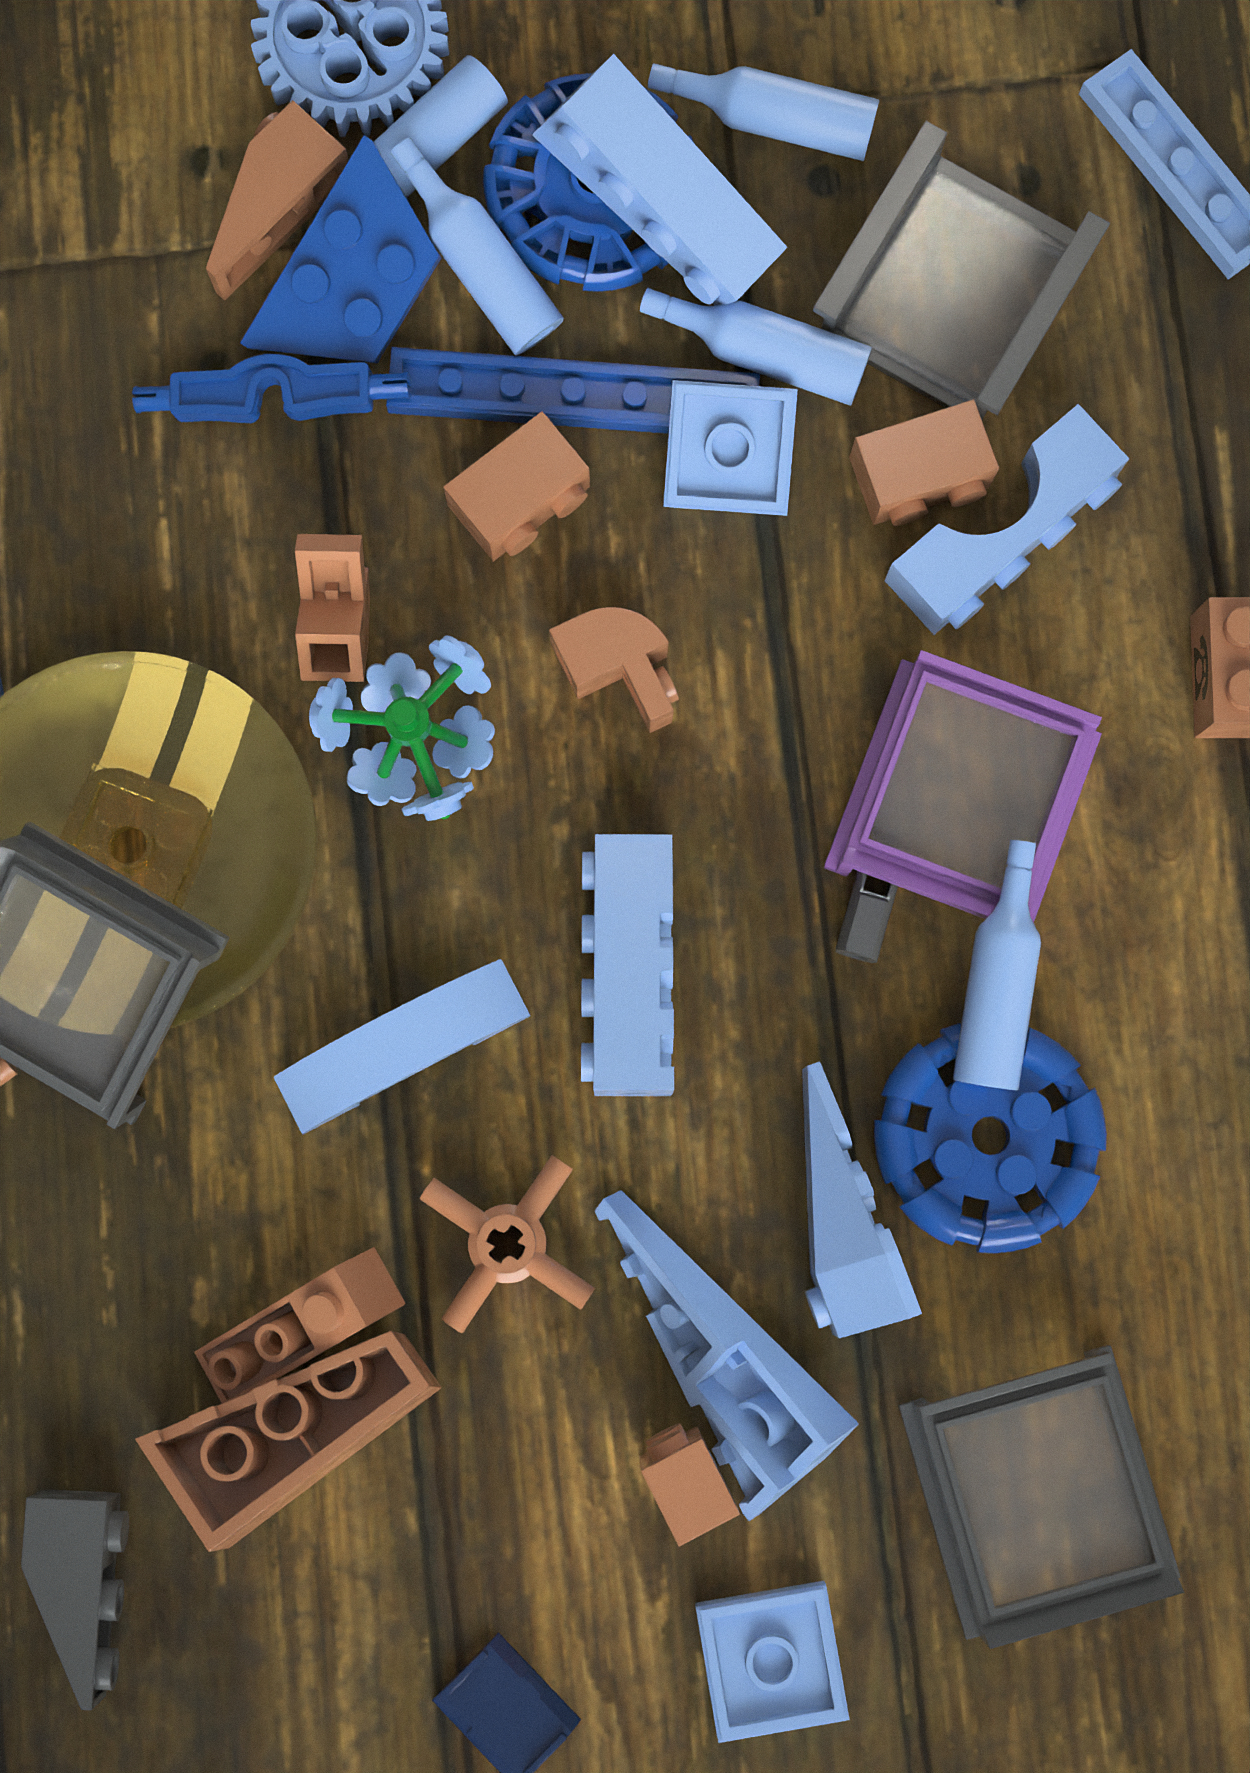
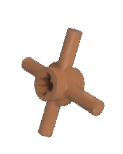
M551 1155L518 1205H497L485 1212L436 1178L432 1179L422 1193L420 1200L469 1233L468 1251L471 1261L475 1266V1269L441 1319L446 1324L463 1333L497 1282L515 1283L529 1276L544 1284L581 1310L595 1287L545 1254L546 1235L539 1221L572 1172V1168ZM512 1226L517 1227L523 1233V1236L518 1240V1243L525 1246L523 1255L520 1258L515 1255H509L503 1261L498 1260L492 1254V1251L497 1247L496 1244L490 1241L492 1233L495 1230L504 1233L510 1230Z

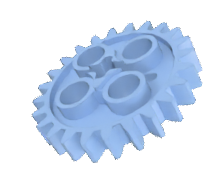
M256 0L260 16L263 18L251 20L254 38L258 40L252 43L251 47L256 63L261 64L258 70L263 85H272L271 92L278 106L293 100L307 114L311 111V117L323 128L329 119L335 120L340 137H345L350 122H359L365 136H370L372 119L380 117L382 122L389 128L394 123L392 111L399 108L405 113L414 105L412 98L414 94L422 97L432 88L428 78L442 79L444 77L443 62L440 58L449 56L448 37L443 35L449 32L446 12L440 11L442 9L441 0H360L351 3L343 0H323L333 10L334 16L317 3L319 0ZM337 22L344 29L345 34L341 36L339 35ZM314 29L320 31L310 39L296 38L299 33L305 30ZM398 36L405 39L403 43L397 46L388 47L381 44L389 37ZM362 40L364 53L358 47L357 41ZM367 59L385 75L378 76L368 65ZM351 72L359 75L350 83L341 84L334 82L337 76L343 73Z

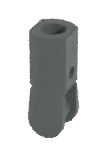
M857 871L835 951L850 958L877 963L898 886L888 882L885 896L865 891L863 887L867 874Z

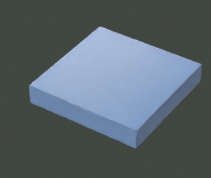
M673 380L663 507L787 516L798 389Z
M825 1581L695 1603L718 1743L850 1720Z

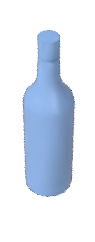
M467 55L382 133L374 143L406 197L416 189L407 177V173H404L391 155L392 149L406 138H411L424 156V160H427L434 171H436L507 105V96L489 70L476 58Z
M653 63L648 81L649 89L669 94L673 93V95L705 104L717 114L726 126L732 129L860 161L865 159L879 104V99L746 66L736 67L722 74L708 76L679 69L676 70L675 68Z
M406 138L397 144L390 153L404 173H407V177L425 202L428 212V233L431 241L514 355L518 356L526 352L553 332L563 322L564 317L482 204L473 197L455 192L446 186L427 160H424V156L411 138Z
M647 288L640 306V312L659 319L663 318L667 322L693 331L703 339L712 354L722 361L850 406L854 401L872 350V346L738 300L728 305L701 306Z
M1010 840L1006 862L1007 867L1005 868L999 902L994 911L979 925L975 933L953 1080L994 1088L1019 1090L1041 947L1040 934L1031 919L1028 906L1032 875L1031 868H1033L1036 843Z

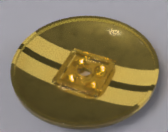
M120 651L74 658L51 666L25 679L0 697V841L19 835L24 824L32 822L230 937L220 958L198 971L170 1028L197 1020L221 1008L243 993L275 961L293 935L304 912L312 888L317 861V819L311 788L304 768L292 744L276 721L256 700L223 676L186 660L149 652ZM127 830H139L143 832L146 838V850L143 856L133 863H121L114 854V843L117 837ZM19 876L0 915V995L34 1016L73 1030L108 1035H132L135 1033L170 962Z

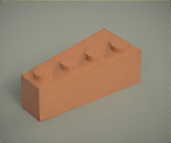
M389 1331L311 1364L308 1368L279 1380L270 1381L252 1389L249 1393L218 1406L209 1407L188 1416L189 1418L161 1430H155L135 1440L208 1552L217 1551L233 1546L442 1387L406 1335Z

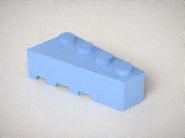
M614 54L591 74L532 134L643 238L653 251L674 267L684 277V282L688 289L705 304L728 305L737 301L787 248Z
M595 834V852H582V890H595L594 915H582V953H594V979H582L581 1011L582 1017H594V1043H581V1082H593L594 1096H671L674 1091V1067H671L674 1039L673 1002H671V989H673V937H671V924H673L672 835Z

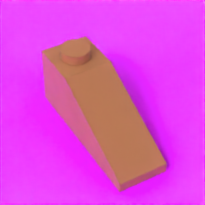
M293 100L280 113H271L258 125L254 138L248 144L213 245L206 271L216 293L224 301L323 205L349 161L346 148Z

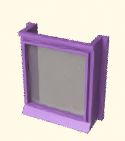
M923 650L920 651L914 663L902 659L823 868L845 877L854 869L986 919L994 911L1000 899L1005 868L1007 867L1006 862L1010 840L1036 843L1033 868H1031L1032 875L1028 902L1030 916L1034 923L1102 734L1096 731L1102 717Z

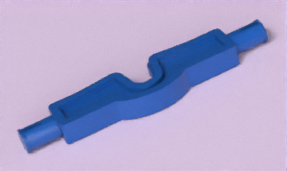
M263 354L245 359L230 370L173 373L170 376V385L134 386L132 394L135 397L132 398L136 413L171 411L172 415L179 422L221 421L251 424L259 419L263 394L272 385L281 386L282 400L284 402L283 410L289 418L297 421L336 414L368 413L374 408L373 400L410 399L412 394L410 388L412 386L408 371L404 373L373 374L365 362L307 365L303 361L288 355Z

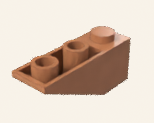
M375 1247L333 1267L194 1351L223 1404L251 1392L254 1388L282 1377L404 1306L406 1303Z

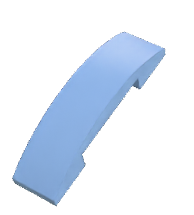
M499 959L423 994L355 1029L275 1075L274 1079L301 1133L305 1134L361 1105L360 1102L463 1048L471 1044L476 1045L530 1017V1014L504 963Z

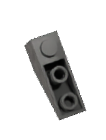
M43 1489L26 1498L21 1568L81 1710H92L106 1697L107 1690H114L118 1677L119 1650L118 1648H110L111 1623L112 1621H119L124 1602V1582L122 1579H115L117 1552H124L127 1545L129 1514L127 1511H120L121 1493Z

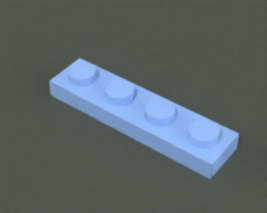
M1130 49L1085 81L1079 95L1226 278L1230 279L1250 264V194L1138 56Z

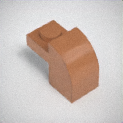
M297 534L295 557L301 600L295 636L301 681H330L332 678H342L344 682H364L369 643L370 588L369 570L364 566L362 535Z
M606 607L588 611L549 629L551 646L577 699L623 679L649 733L672 723L674 709L671 703L679 700L678 694L666 669L661 666L654 670L652 664L667 658L669 642L652 621L628 609Z

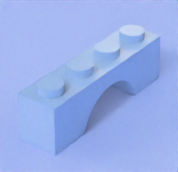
M1077 404L1035 440L1026 453L1021 465L1028 483L1029 499L1026 514L1018 522L1005 530L987 535L964 534L937 524L891 564L884 581L933 635L948 623L955 629L960 628L983 607L984 603L978 598L995 582L1002 590L1009 586L1030 566V563L1025 558L1027 554L1040 543L1048 550L1054 547L1076 526L1071 516L1087 503L1093 510H1096L1122 486V483L1116 477L1129 458L1087 412Z

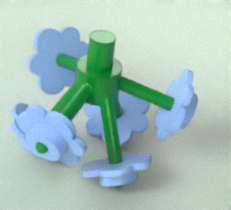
M448 635L444 636L440 641L434 640L429 645V650L435 657L434 667L441 675L431 686V678L427 671L416 669L413 659L408 654L395 653L388 657L385 665L375 663L370 665L366 671V678L369 684L362 689L360 698L363 707L367 711L353 710L351 699L346 697V685L342 678H332L327 686L320 687L309 710L312 732L314 736L320 738V745L323 751L332 752L335 747L346 745L350 735L349 723L386 727L391 737L389 742L377 743L371 751L365 748L357 749L352 756L354 766L350 768L346 778L347 784L352 790L361 794H368L369 800L375 805H386L390 799L399 803L412 799L416 789L415 783L412 780L417 770L416 765L409 759H401L400 753L402 745L410 746L429 793L418 797L414 802L406 805L401 810L404 816L424 813L427 821L439 818L448 819L452 813L462 808L460 799L465 797L467 792L474 789L472 782L463 784L462 782H457L441 787L423 742L429 735L440 739L433 748L432 755L435 764L441 768L449 769L454 777L465 778L470 773L471 768L482 770L490 764L493 758V748L489 741L494 736L495 728L490 721L482 720V715L477 708L469 705L463 706L456 712L453 720L445 719L440 725L431 721L427 711L453 682L466 694H472L474 691L483 694L491 688L489 678L482 671L484 662L480 654L469 644L458 641Z

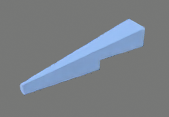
M620 1190L604 1198L596 1208L595 1213L599 1221L610 1220L626 1253L620 1264L627 1278L638 1277L653 1308L646 1317L690 1407L701 1406L718 1440V1443L711 1450L719 1466L729 1463L745 1495L738 1505L748 1521H751L822 1462L859 1423Z

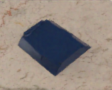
M499 1632L432 1699L440 1710L500 1773H534L567 1739L581 1721L579 1716Z

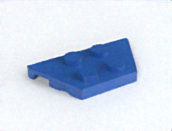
M365 135L362 137L241 340L240 344L246 348L378 363L442 258L416 216L402 188L392 175L378 147Z

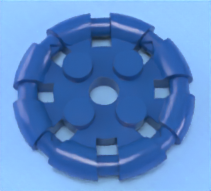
M593 73L573 74L546 82L544 84L545 90L531 99L524 95L511 107L495 129L489 143V147L493 150L491 164L485 165L483 170L484 196L488 213L498 228L503 229L511 242V246L527 268L543 279L559 285L560 279L583 284L582 291L602 292L627 288L642 282V274L657 266L663 269L669 263L653 251L646 242L630 252L624 241L629 238L633 229L595 193L584 190L578 183L577 177L532 136L545 122V119L549 118ZM646 89L676 123L678 115L660 97ZM688 135V137H689V138L692 140V142L694 143V141H693L691 135ZM524 156L536 158L533 172L516 169L517 158ZM537 204L543 221L531 228L522 213ZM572 239L581 243L593 244L589 260L565 254L568 240Z
M961 1023L941 1029V1037L925 1047L919 1043L916 1044L895 1066L887 1079L881 1096L886 1097L881 1121L875 1120L874 1144L878 1167L884 1183L888 1184L891 1182L902 1199L903 1203L899 1208L913 1223L935 1239L951 1246L955 1240L976 1245V1251L979 1253H1006L1026 1249L1041 1243L1040 1236L1055 1226L1059 1225L1060 1228L1064 1229L1077 1217L1095 1191L1100 1176L1095 1174L1099 1151H1106L1107 1141L1102 1104L1095 1087L1088 1089L1076 1069L1081 1065L1071 1053L1053 1039L1028 1027L1019 1090L994 1088L956 1080L946 1087L937 1069L953 1059L956 1061ZM1054 1082L1067 1103L1051 1112L1048 1100L1039 1094L1038 1091ZM911 1104L929 1108L923 1132L906 1127ZM983 1117H991L998 1120L1006 1132V1141L1003 1148L993 1155H987L979 1151L972 1140L973 1127ZM1055 1140L1074 1145L1069 1168L1050 1164L1054 1153ZM930 1158L934 1169L942 1179L925 1189L913 1168ZM1034 1188L1043 1203L1025 1213L1014 1197ZM964 1196L985 1200L981 1220L961 1215Z

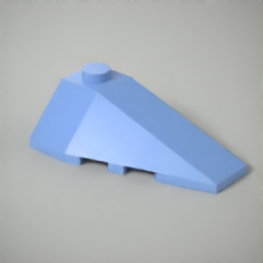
M819 1061L808 1065L802 1069L809 1261L810 1275L815 1288L805 1291L818 1328L829 1325L832 1334L837 1338H842L910 1319L922 1314L890 1229H884L881 1223H874L871 1212L876 1210L873 1198L874 1191L866 1171H863L857 1160L852 1162L847 1149L852 1148L851 1137L821 1063Z

